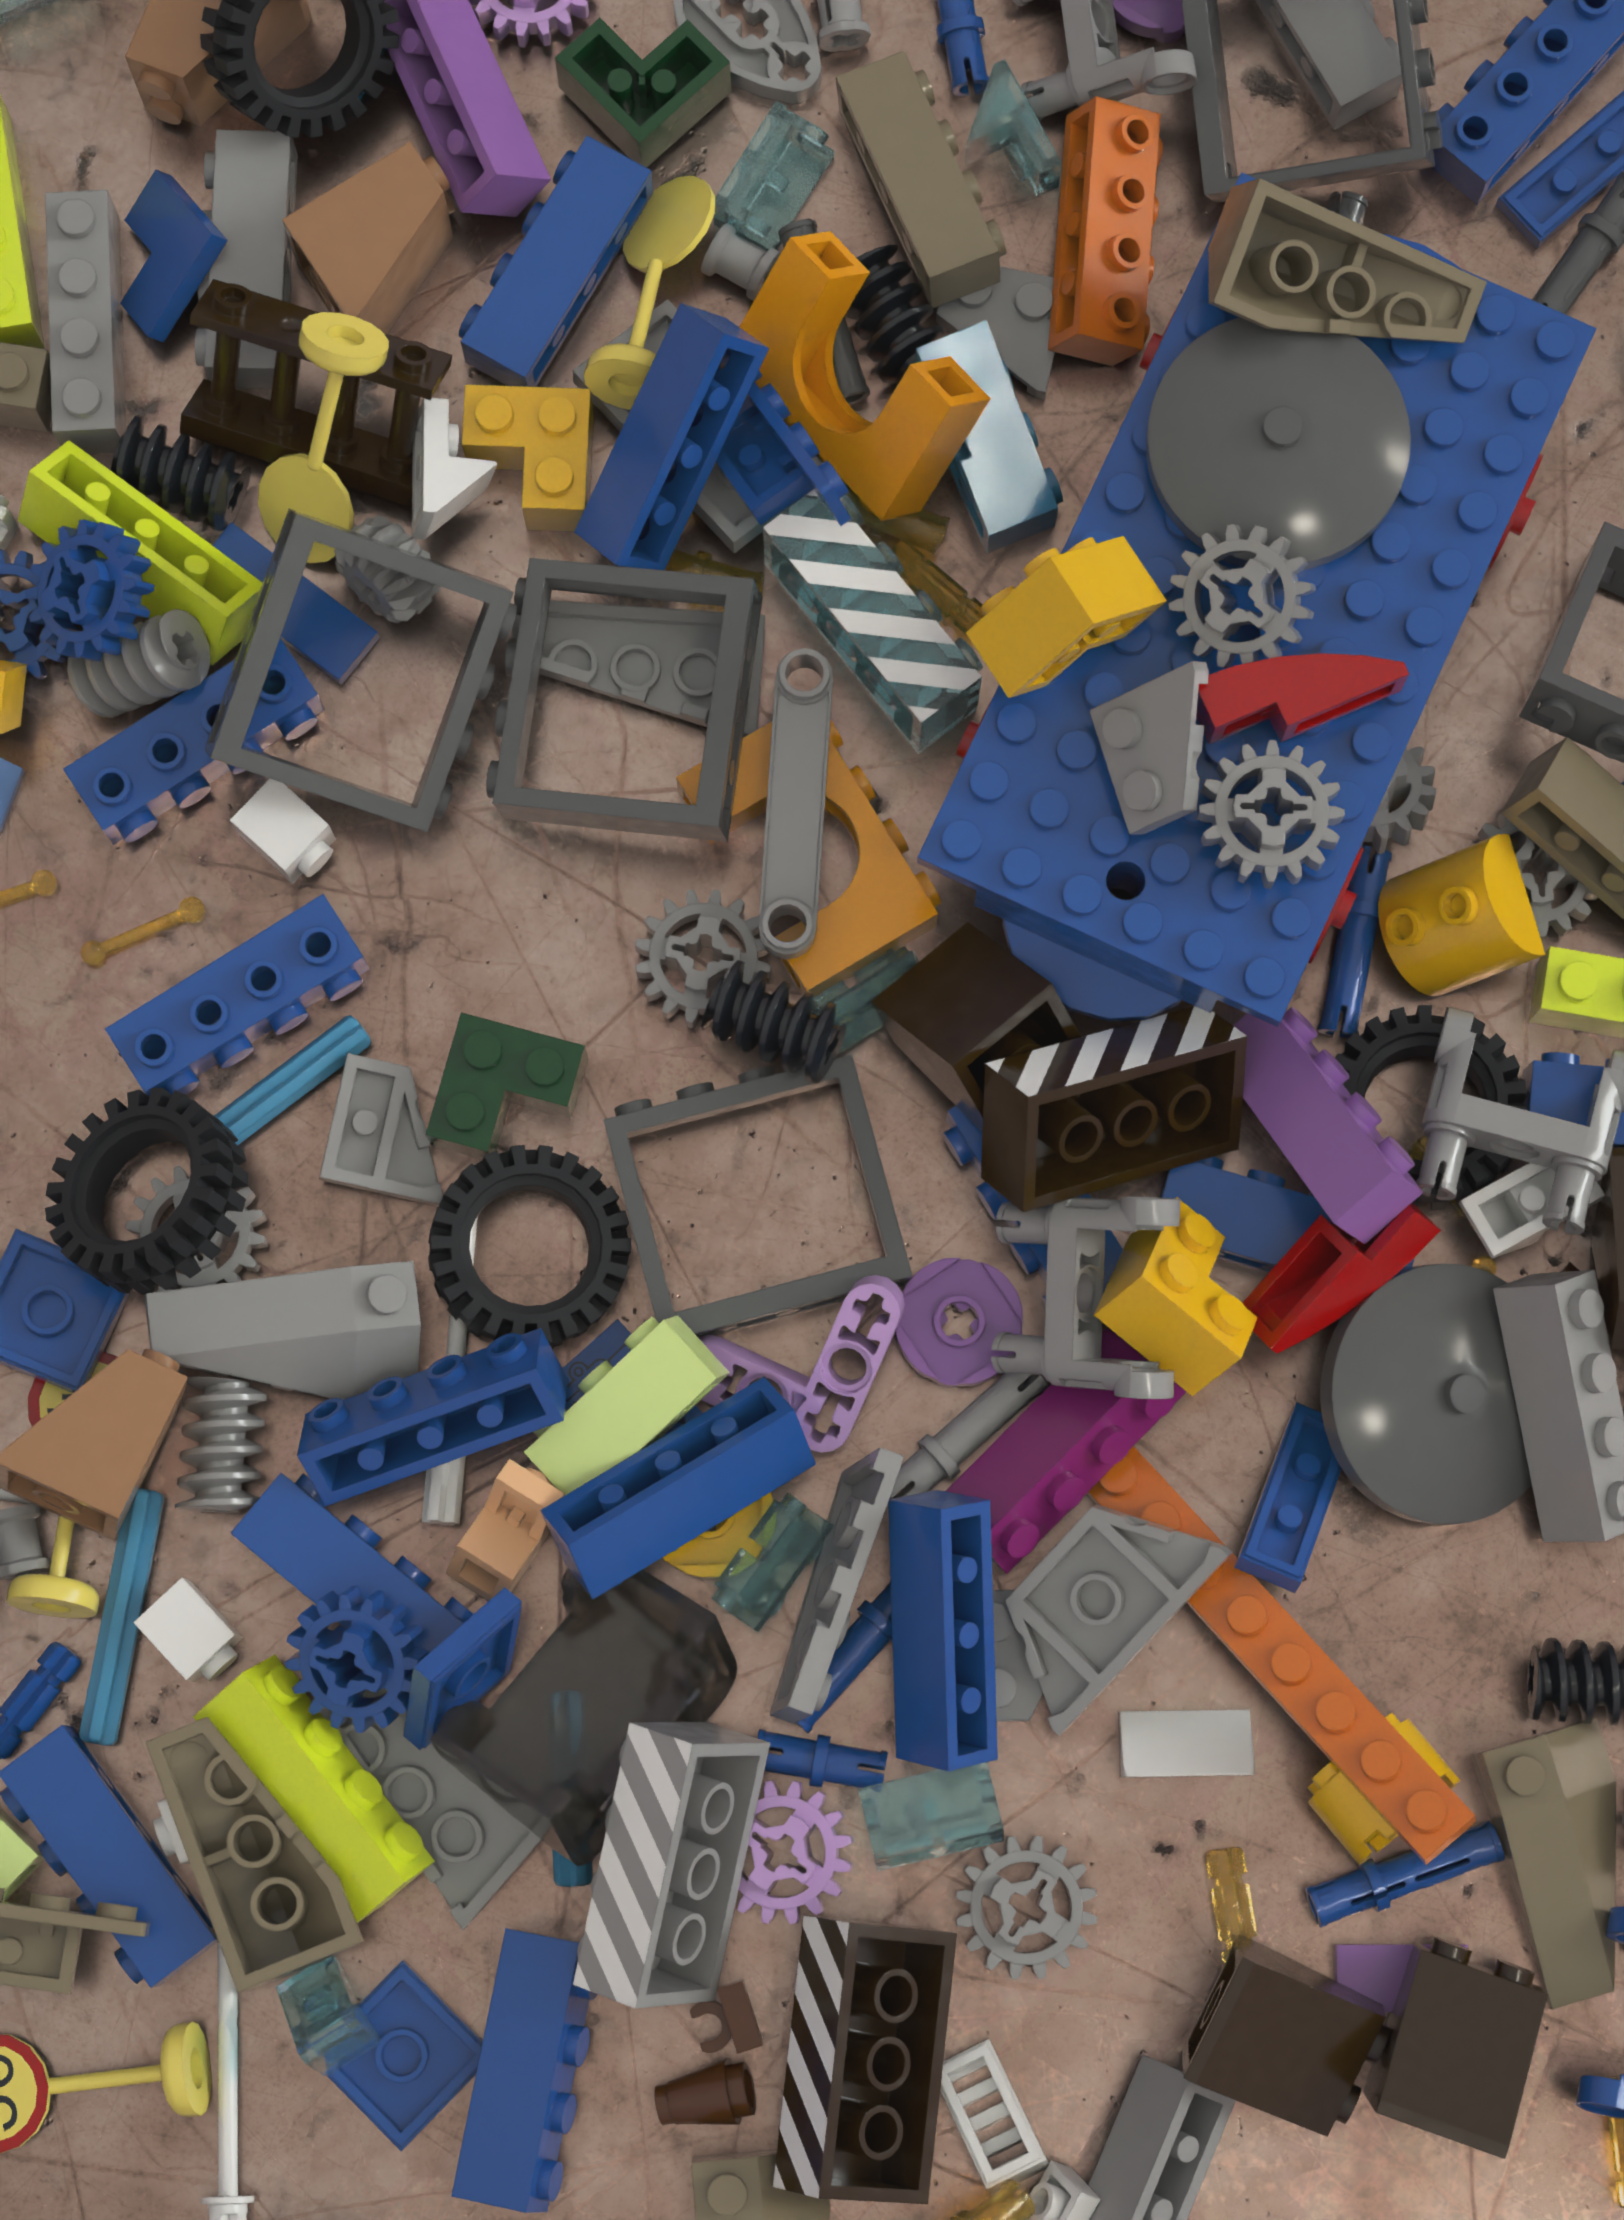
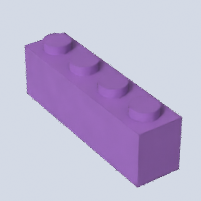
M385 0L384 2L397 8L399 22L386 25L387 29L399 35L398 49L387 48L392 61L395 62L394 66L437 161L450 184L451 192L460 211L463 213L517 217L551 181V178L469 0Z
M1291 1007L1285 1012L1278 1027L1246 1013L1233 1025L1247 1035L1243 1088L1244 1100L1331 1221L1363 1244H1366L1423 1193L1408 1173L1415 1166L1413 1160L1392 1137L1382 1138L1375 1128L1382 1122L1381 1117L1359 1093L1355 1092L1352 1096L1343 1085L1350 1078L1348 1073L1327 1050L1323 1049L1321 1052H1318L1311 1042L1318 1036V1033L1297 1009Z

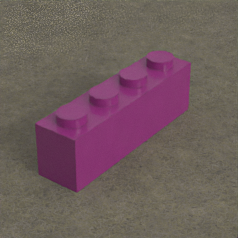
M1109 1327L1102 1332L1101 1358L1149 1361ZM1174 1382V1398L1137 1399L1115 1396L1114 1391L1063 1387L1051 1384L946 1492L990 1500L992 1562L1008 1574L1071 1509L1080 1503L1089 1490L1116 1463L1120 1462L1127 1455L1128 1451L1156 1422L1173 1408L1174 1404L1186 1391Z

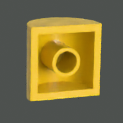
M1497 834L1393 877L1381 889L1378 901V917L1387 951L1403 978L1413 988L1425 995L1441 996L1546 955L1509 834Z

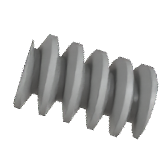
M173 609L164 613L163 616L157 615L146 620L145 623L139 622L134 624L139 636L136 640L120 637L121 653L117 656L103 653L101 661L96 662L68 657V676L70 685L77 698L89 711L96 715L114 718L146 704H152L163 698H168L199 686L208 674L210 646L205 631L197 618L187 611Z
M188 1377L187 1384L203 1391V1394L184 1400L183 1407L186 1411L201 1417V1420L183 1425L181 1433L184 1437L198 1442L199 1446L181 1451L179 1459L181 1462L196 1468L197 1472L177 1478V1486L194 1494L195 1498L181 1501L175 1504V1508L200 1512L238 1513L240 1509L253 1506L259 1499V1497L242 1490L241 1486L242 1483L261 1478V1471L243 1464L244 1457L263 1452V1445L247 1439L245 1436L247 1431L265 1426V1419L247 1411L249 1405L267 1401V1394L250 1387L249 1382L219 1377Z

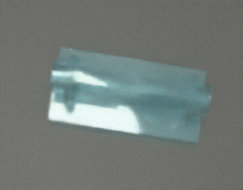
M905 946L896 951L890 948L886 951L885 955L853 973L858 982L856 985L849 988L841 980L813 998V1014L818 1015L829 1002L837 1004L835 1024L841 1026L843 1023H846V1033L837 1055L885 1026L871 1001L919 962L913 950L908 951Z
M788 1492L780 1502L775 1499L772 1501L771 1506L748 1536L764 1548L759 1558L756 1559L746 1550L740 1548L721 1576L714 1582L718 1589L711 1599L757 1632L761 1630L768 1618L776 1614L781 1608L786 1593L805 1566L818 1556L822 1549L823 1541L834 1527L833 1524L809 1510L805 1504Z

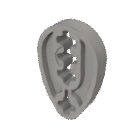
M673 0L676 29L688 19L730 61L731 84L763 98L790 104L804 103L811 99L819 90L822 79V66L817 37L808 13L800 0H741L743 1L744 19L752 26L760 21L763 22L764 37L761 39L753 34L743 39L742 23L736 16L730 14L724 19L720 17L721 3L719 0ZM726 0V1H727L728 3H730V4L733 5V4H736L737 2H739L740 0ZM782 62L784 64L788 63L793 68L800 66L802 63L805 64V80L801 82L793 76L784 81Z

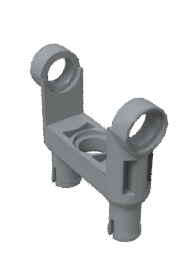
M1013 0V2L1020 7L1027 5L1029 2L1033 1ZM1060 0L1069 60L1067 69L1035 81L1024 82L1021 85L1020 94L1025 96L1032 93L1033 95L1032 97L1021 99L1024 110L1032 121L1042 120L1048 115L1077 105L1080 107L1095 96L1119 101L1142 92L1157 96L1173 95L1184 92L1197 83L1195 58L1187 50L1170 49L1155 52L1154 47L1120 58L1113 0Z
M1449 1006L1435 1053L1434 1063H1437L1422 1121L1423 1132L1428 1141L1420 1173L1415 1181L1423 1191L1422 1194L1430 1197L1437 1172H1440L1442 1176L1436 1199H1455L1466 1148L1473 1147L1553 1169L1556 1173L1542 1223L1546 1227L1557 1231L1559 1222L1563 1220L1565 1208L1568 1206L1569 1211L1563 1233H1583L1594 1181H1599L1607 1173L1621 1112H1624V1052L1612 1051L1608 1065L1603 1069L1599 1085L1595 1084L1586 1125L1584 1126L1463 1094L1462 1089L1477 1034L1470 1032L1474 1013Z
M1074 1197L1026 1212H1022L1011 1202L1002 1203L998 1209L996 1220L1020 1222V1226H996L998 1239L1002 1243L1048 1245L1044 1336L1012 1334L1006 1331L998 1333L994 1338L991 1350L1013 1351L1016 1355H1007V1357L991 1356L992 1365L996 1372L1003 1374L1011 1372L1043 1375L1046 1381L1055 1386L1111 1390L1118 1397L1137 1399L1174 1398V1371L1159 1369V1362L1101 1358L1102 1322L1094 1316V1313L1103 1295L1105 1230L1137 1232V1230L1163 1231L1164 1226H1180V1199L1121 1197V1200Z

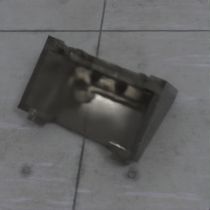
M567 1568L561 1582L563 1605L568 1613L564 1621L490 1709L476 1700L467 1701L460 1706H454L444 1714L438 1724L437 1732L430 1739L436 1751L443 1759L553 1850L577 1866L586 1865L602 1851L606 1833L605 1819L613 1801L620 1768V1750L627 1736L629 1722H707L724 1701L736 1679L737 1662L716 1615L644 1570L639 1571L621 1584L592 1600Z

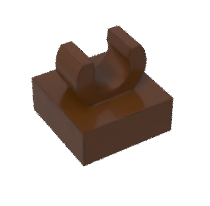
M744 1979L717 1988L721 2003L716 2001L699 2002L690 2009L692 2018L700 2017L704 2014H713L720 2019L722 2024L721 2033L716 2038L700 2043L702 2052L713 2053L723 2049L730 2041L731 2036L737 2054L763 2046V2039Z

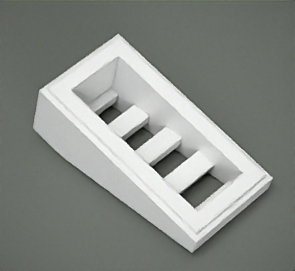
M987 2039L943 2061L940 2091L988 2192L991 2195H995L1046 2170L1049 2165L1048 2159L991 2041ZM986 2066L988 2067L992 2075L991 2078L957 2094L953 2086L954 2082ZM998 2091L1000 2092L1004 2100L1003 2102L971 2118L968 2117L965 2110L966 2107ZM1012 2117L1016 2127L983 2143L980 2142L977 2135L978 2132ZM1021 2142L1024 2143L1028 2152L993 2169L989 2158Z

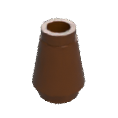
M729 2058L668 2081L666 2084L656 2085L654 2090L656 2110L662 2125L673 2123L676 2125H740L742 2117L755 2115L756 2112L755 2089L750 2069L746 2062L732 2064Z

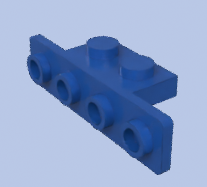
M759 370L715 463L760 525L812 490L816 492L840 526L851 520L840 500L841 497L849 493L847 487L828 460L819 466L815 464L812 458L820 453L818 448L799 421L790 427L786 425L783 420L790 416L791 413L771 383H768L761 389L757 386L755 382L763 377Z

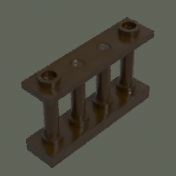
M213 279L191 312L190 324L217 332L212 381L203 379L181 413L179 433H186L190 437L271 463L284 455L298 453L309 455L318 415L295 408L301 359L311 362L305 357L299 347V334L302 321L309 315L320 312L251 291L239 284ZM385 334L389 340V349L384 365L372 374L343 377L323 462L337 473L345 487L412 508L413 444L420 397L428 400L432 399L451 366L452 355L429 348L421 342L407 341ZM241 340L276 351L271 400L236 389ZM360 378L396 389L389 438L354 427Z

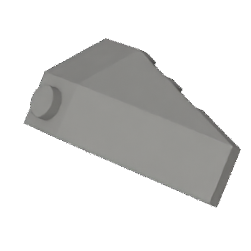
M414 1261L341 1267L160 1291L144 1295L150 1349L172 1358L182 1367L226 1377L230 1375L270 1384V1387L287 1391L296 1390L329 1399L341 1398L342 1400L369 1391L376 1383L388 1377L398 1376L405 1378L418 1373L421 1321Z

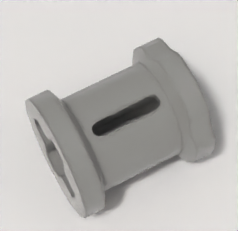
M814 0L818 3L821 29L817 35L818 47L829 52L849 51L862 47L869 42L871 36L870 25L863 22L860 0Z
M725 223L716 233L704 256L701 272L708 276H713L717 273L747 290L746 296L754 301L781 252L775 248H770L766 251L736 235L735 226Z
M35 1504L0 1510V1580H9L20 1575L38 1574L50 1570L51 1560L50 1558L43 1557L36 1526V1518L41 1515V1509Z

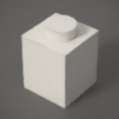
M269 779L230 819L238 835L292 884L302 874L306 877H311L318 872L333 853L330 845L336 838L329 824L284 783Z
M183 1577L133 1622L185 1680L196 1682L202 1676L210 1682L225 1671L238 1657L233 1647L243 1638L196 1585Z

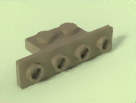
M0 1888V1985L72 1994L83 1929L146 1937L149 1936L151 1922L136 1920L138 1907L98 1902L96 1914L69 1911L71 1898L42 1893H31L29 1905L4 1902L5 1889Z

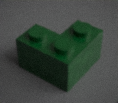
M600 17L555 57L559 88L630 159L646 168L732 91L730 61L688 19L643 60Z
M461 1012L425 1134L431 1146L483 1160L484 1155L494 1152L498 1148L510 1103L572 1119L589 1060L585 1045Z

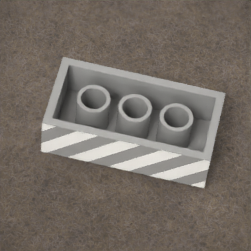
M629 1722L627 1736L620 1750V1768L613 1801L605 1819L606 1833L600 1861L592 1879V1898L585 1930L578 1944V1962L573 1985L634 2009L715 2001L770 1742L711 1722Z

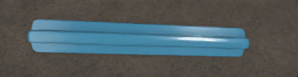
M139 1488L119 1530L79 1731L80 1739L88 1743L109 1746L114 1745L118 1739L139 1628L133 1622L142 1615L164 1504L163 1494L157 1491Z

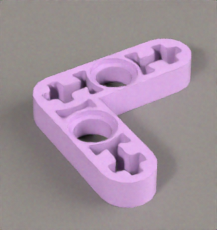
M872 1275L865 1276L857 1281L843 1301L811 1377L722 1337L703 1335L698 1336V1338L730 1372L728 1376L732 1377L738 1366L747 1370L737 1384L735 1394L749 1386L750 1382L757 1378L765 1376V1378L773 1380L781 1388L783 1398L795 1410L810 1450L821 1453L830 1452L842 1446L851 1433L903 1316L905 1302L903 1293L898 1285L887 1277ZM874 1293L884 1298L882 1309L890 1313V1316L880 1313L866 1337L863 1334L856 1333L866 1309L857 1299L867 1301ZM843 1326H846L850 1331H844ZM872 1340L879 1341V1346H877ZM843 1348L856 1350L865 1360V1374L853 1380L842 1378L833 1369L831 1361L833 1353ZM726 1376L702 1401L716 1406L734 1395L726 1391L733 1379ZM819 1382H821L825 1387H819ZM830 1391L835 1394L842 1395L832 1416V1421L840 1426V1428L831 1426L826 1433H822L815 1429L817 1419L813 1415L808 1414V1412L818 1414L826 1403ZM848 1397H854L855 1401L852 1402Z

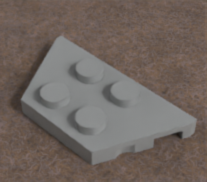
M1097 1504L1085 1513L1012 1592L1005 1602L1015 1630L1023 1636L1026 1645L1025 1657L1033 1679L1038 1678L1051 1713V1716L1048 1717L1052 1730L1058 1736L1067 1731L1233 1553L1227 1546Z

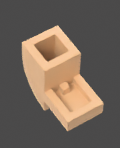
M509 1459L496 1477L484 1508L458 1543L446 1574L488 1601L504 1587L512 1592L550 1533L540 1510L562 1498L565 1493L554 1487L540 1471L533 1468H524Z

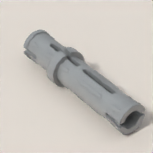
M1011 1372L1003 1374L936 1435L932 1437L926 1434L917 1442L920 1449L901 1464L890 1498L929 1492L943 1478L946 1477L948 1480H952L961 1472L958 1467L960 1463L1038 1394L1048 1388L1044 1378L1041 1375L1036 1377L1034 1374Z

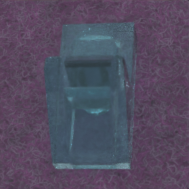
M1003 59L993 65L967 140L965 164L969 165L1006 147V158L1013 174L1020 182L1027 179L1035 195L1038 197L1059 187L1062 162L1008 63Z
M335 1956L302 1970L276 1986L298 2055L307 2066L321 2075L328 2076L381 2043L379 2035L358 2006L346 1972Z

